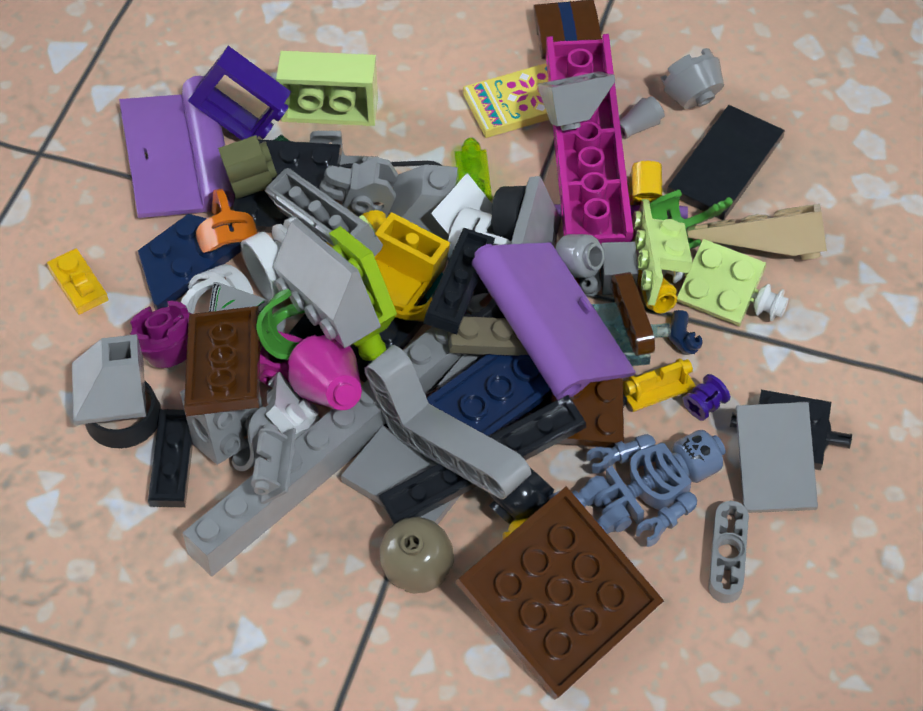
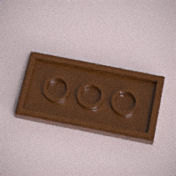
M258 306L189 314L184 397L186 417L259 408L260 339L256 325L260 314Z

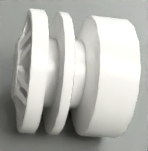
M297 217L286 219L283 225H274L272 228L273 239L266 232H259L241 242L242 255L251 278L260 293L268 301L279 292L275 284V280L279 278L273 265L290 222Z

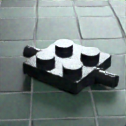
M761 389L759 404L809 402L815 470H821L824 453L828 445L850 449L851 433L831 431L829 417L832 402ZM732 412L730 427L737 428L736 413Z

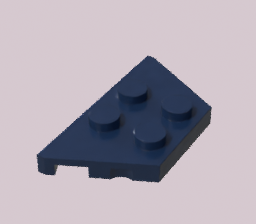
M187 214L138 250L139 258L155 310L168 307L167 301H176L186 294L189 290V282L195 275L226 264L242 252L241 242L229 243L211 252L203 253L197 242L196 230L207 218ZM228 224L230 231L233 232L232 225Z

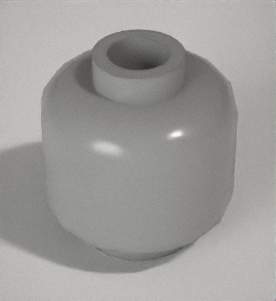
M567 234L561 237L556 244V251L573 277L590 278L596 275L603 265L604 249L593 235Z

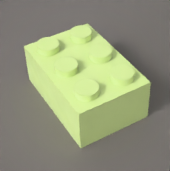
M280 51L276 81L291 91L285 102L289 108L281 118V122L375 126L378 104L376 55Z

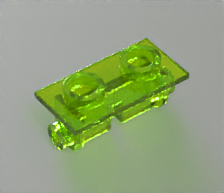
M468 138L464 141L461 151H455L456 167H458L459 181L468 173L486 197L492 201L486 149L481 150L480 143L476 139Z

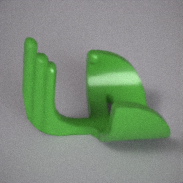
M677 190L652 201L650 209L652 219L659 220L668 219V211L670 219L685 223L687 233L688 227L703 223L720 215L732 205L733 201L728 197L724 201L713 204L708 210L698 215L683 219L679 209V199L682 193L680 190ZM688 238L690 249L701 245L699 239L694 241L692 238Z
M290 289L282 290L273 296L260 312L256 324L257 333L263 347L274 357L285 360L289 359L291 352L299 343L284 338L278 332L276 326L291 316L305 313L304 310L299 312L293 304H290L272 315L273 307L292 295Z

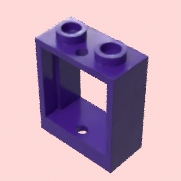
M227 46L199 82L188 102L241 140L257 135V138L259 136L261 139H264L274 125L271 121L275 119L278 122L289 108L285 102L291 91L233 48ZM224 75L269 106L259 118L215 87Z

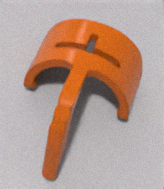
M223 189L213 190L211 212L214 216L203 221L196 230L197 242L203 253L211 252L229 243L242 242L258 233L254 219L250 214L230 210ZM227 223H233V232L230 231Z

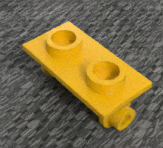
M679 358L672 364L636 377L630 376L628 380L623 381V395L627 397V402L633 412L693 390L696 386L688 374L693 372L692 364L688 359L682 360Z

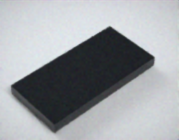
M728 105L669 184L667 194L680 190L682 196L679 200L702 211H706L713 204H717L730 197L733 201L732 205L720 215L715 216L725 220L783 139L785 130Z

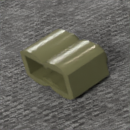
M257 135L218 148L236 199L266 190V187L272 182V178L277 177L266 141L259 143Z

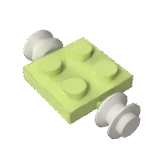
M706 239L702 240L689 273L662 270L663 276L667 273L673 275V283L682 280L684 276L686 277L677 296L678 303L739 327L750 302L754 303L757 316L766 311L770 313V321H773L775 316L782 317L789 298L784 297V289L778 294L771 292V284L765 285L760 291L757 289L765 271L766 262Z

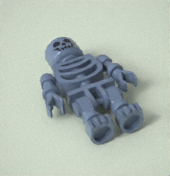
M696 430L677 440L672 448L673 453L670 452L664 443L655 445V439L648 434L635 437L634 441L625 444L622 441L614 443L613 448H592L587 452L586 460L591 461L593 458L602 459L603 461L600 463H593L592 473L597 474L606 471V479L603 476H595L579 492L574 490L572 493L584 507L585 505L590 506L592 504H596L598 507L606 506L602 511V516L596 521L607 534L627 529L632 523L629 516L638 525L636 536L640 537L643 531L654 530V534L651 537H647V547H651L659 541L661 534L667 527L672 529L678 524L677 519L684 514L688 515L696 508L697 497L690 492L691 482L698 483L722 469V455L726 453V450L717 435L711 436L704 430ZM629 457H631V483L626 486L612 465L617 461L621 464L628 462ZM652 462L656 463V470L653 468ZM640 466H644L645 476L642 478L637 471ZM557 491L548 497V501L560 491ZM640 496L646 504L654 509H658V516L643 521L644 510L636 501V497Z

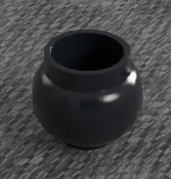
M531 467V475L505 499H499L490 494L494 501L489 506L509 524L515 520L526 519L532 516L548 502V497L555 490Z

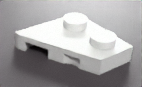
M280 372L268 382V385L273 389L267 394L268 405L266 406L265 415L278 427L281 433L295 428L296 439L321 419L318 416L319 411L312 402L300 397Z

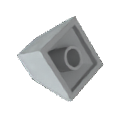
M598 71L539 83L538 90L550 123L555 126H561L562 130H572L581 127L580 122L591 119L615 83V75Z
M425 164L398 174L397 180L393 185L396 197L390 213L393 212L448 241L449 235L431 213L458 184V167Z

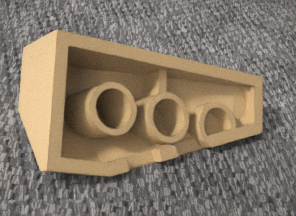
M820 204L777 210L773 218H768V215L754 214L742 218L740 223H735L734 219L690 226L687 230L688 238L706 239L711 242L791 256L800 255L802 260L818 258L821 256L820 252L827 251Z

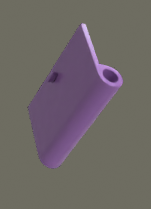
M193 76L183 83L182 94L119 99L138 218L211 212L213 190L223 189L229 207L234 204L235 193L218 149L225 146L222 126L188 102V99L204 76Z
M551 242L494 246L486 244L474 253L475 258L472 260V266L557 400L566 395L573 397L590 382L625 378L636 373Z

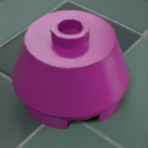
M167 301L169 307L160 308L153 312L149 306L135 315L130 322L132 326L130 335L137 334L143 358L153 367L169 368L187 360L189 314L192 313L188 312L186 305L181 302Z

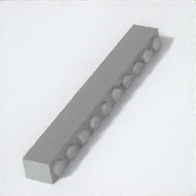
M433 326L403 350L410 358L426 396L438 387L441 380L464 354L449 353L447 331ZM368 380L361 385V398L354 407L348 410L332 409L295 439V452L292 458L290 473L291 483L288 493L266 504H262V495L255 493L254 487L251 485L252 475L183 532L188 555L210 576H214L361 452L379 429L386 424V420Z

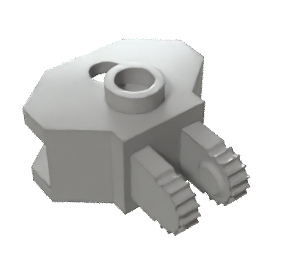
M378 157L361 164L353 163L351 169L332 165L326 168L324 180L321 181L319 188L332 199L343 201L342 206L358 217L363 213L379 210L384 212L387 218L396 197L392 187L397 180L398 173L390 160ZM381 202L383 205L378 206L374 203Z

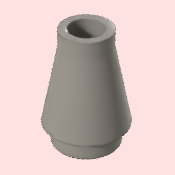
M652 96L647 99L641 98L620 120L621 135L627 139L631 135L659 125L660 120L665 117L660 103Z

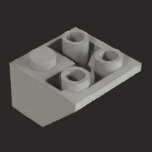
M137 334L101 338L72 362L74 425L146 417L144 360Z

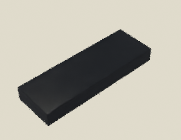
M160 409L148 496L149 507L186 508L193 442L184 410Z

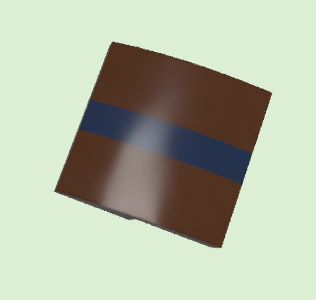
M594 0L535 4L533 6L541 59H546L547 37L553 36V42L602 39Z

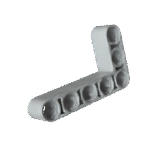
M390 346L365 367V374L389 429L404 444L499 499H505L531 475L528 463L520 454L430 405L410 358L398 346Z

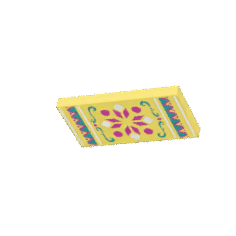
M546 63L463 87V95L485 138L549 120L538 90L539 83L548 82Z

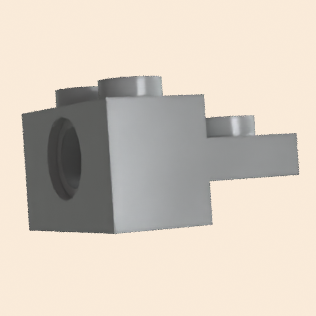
M185 389L182 390V391H180V395H181L183 407H184ZM259 396V408H261L263 405L261 396ZM259 408L187 416L193 445L214 463L220 464L246 448L244 437L248 435V425L251 417Z

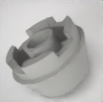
M708 48L702 49V56L691 58L690 54L679 59L668 68L670 75L668 77L666 75L661 77L665 85L664 91L685 109L695 106L701 107L710 103L715 98V95L724 87L720 60L718 57H714Z

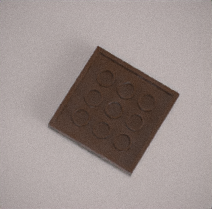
M567 486L455 581L554 700L567 691L664 602L657 591Z

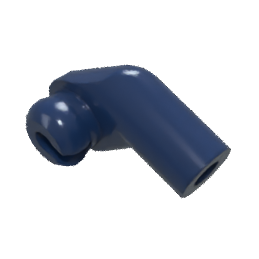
M676 310L672 313L669 340L682 353L688 355L695 354L702 347L703 340L700 335L695 338V332L689 333L687 331L689 314L683 310Z

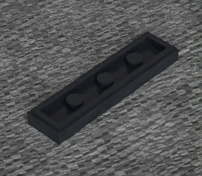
M463 227L425 314L424 324L457 335L480 280L479 275L472 266V260L475 258L474 253L486 244H492L493 246L495 242L494 237Z

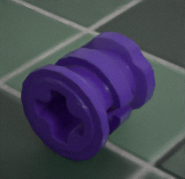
M707 374L703 377V383H699L694 387L692 393L686 394L683 400L684 406L689 413L698 420L704 421L709 417V412L716 411L720 407V403L726 404L730 401L731 396L729 390L719 378L712 374Z

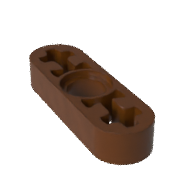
M631 272L613 274L611 278L613 296L635 356L654 353L655 340L653 330Z

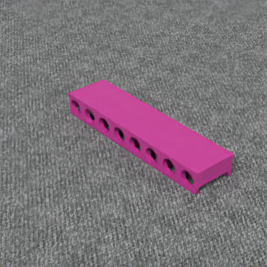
M603 34L600 40L553 42V36L547 37L546 64L548 82L598 71L614 75L609 34ZM614 83L591 119L580 122L581 127L572 130H562L561 126L553 125L563 236L567 234L593 235L600 244L606 242H632L633 225Z

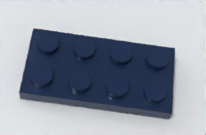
M487 354L427 397L430 405L489 437L512 425L550 397L551 389L529 355Z

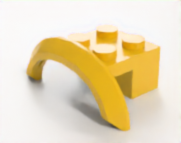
M391 212L375 232V235L383 244L375 259L397 312L395 317L411 321H424L432 297H430L426 304L417 305L444 270L450 242Z

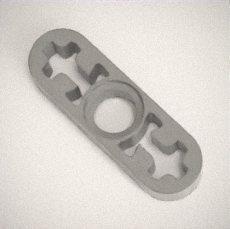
M736 501L721 503L716 510L714 518L708 588L711 596L721 603L736 601L740 597L744 585L749 514L745 506ZM727 515H734L736 522L733 533L727 532ZM725 544L733 545L739 551V555L735 558H725L719 553L718 549ZM724 570H731L730 589H723V584L721 583Z

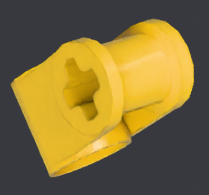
M640 161L632 165L630 176L627 178L630 205H633L634 202H642V199H648L649 202H652L662 196L661 163L656 161Z

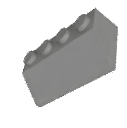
M296 218L291 221L273 265L279 278L275 280L279 292L290 289L292 294L290 299L299 312L304 310L314 326L319 324L329 340L334 338L344 348L380 328V322L359 270Z

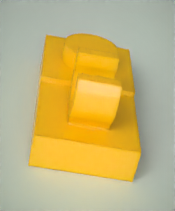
M77 248L47 262L50 273L78 315L109 300L106 291Z

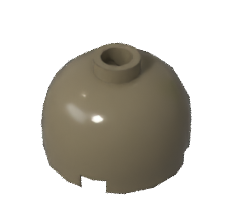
M422 517L405 518L393 524L384 534L380 545V565L388 581L412 594L429 592L440 586L445 581V576L449 573L450 568L452 569L454 563L453 546L445 530L434 521Z

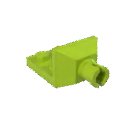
M340 226L329 232L334 245L332 248L359 270L381 325L380 328L353 343V345L358 347L360 357L365 361H371L386 351V346L381 339L380 332L388 328L397 312L373 252Z

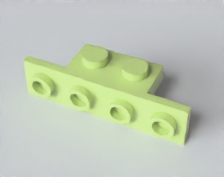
M642 199L639 211H634L632 215L633 231L636 232L634 242L636 250H639L638 269L642 270L643 273L641 289L646 290L648 305L655 306L663 281L662 270L689 273L693 262L685 223L672 219H652L649 200Z

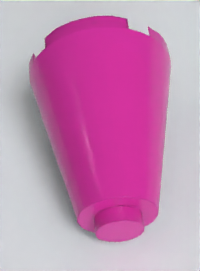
M314 335L305 338L293 349L288 361V378L291 387L300 397L337 410L351 409L359 402L362 389L356 356L350 346L344 348L334 338L329 340L325 335Z

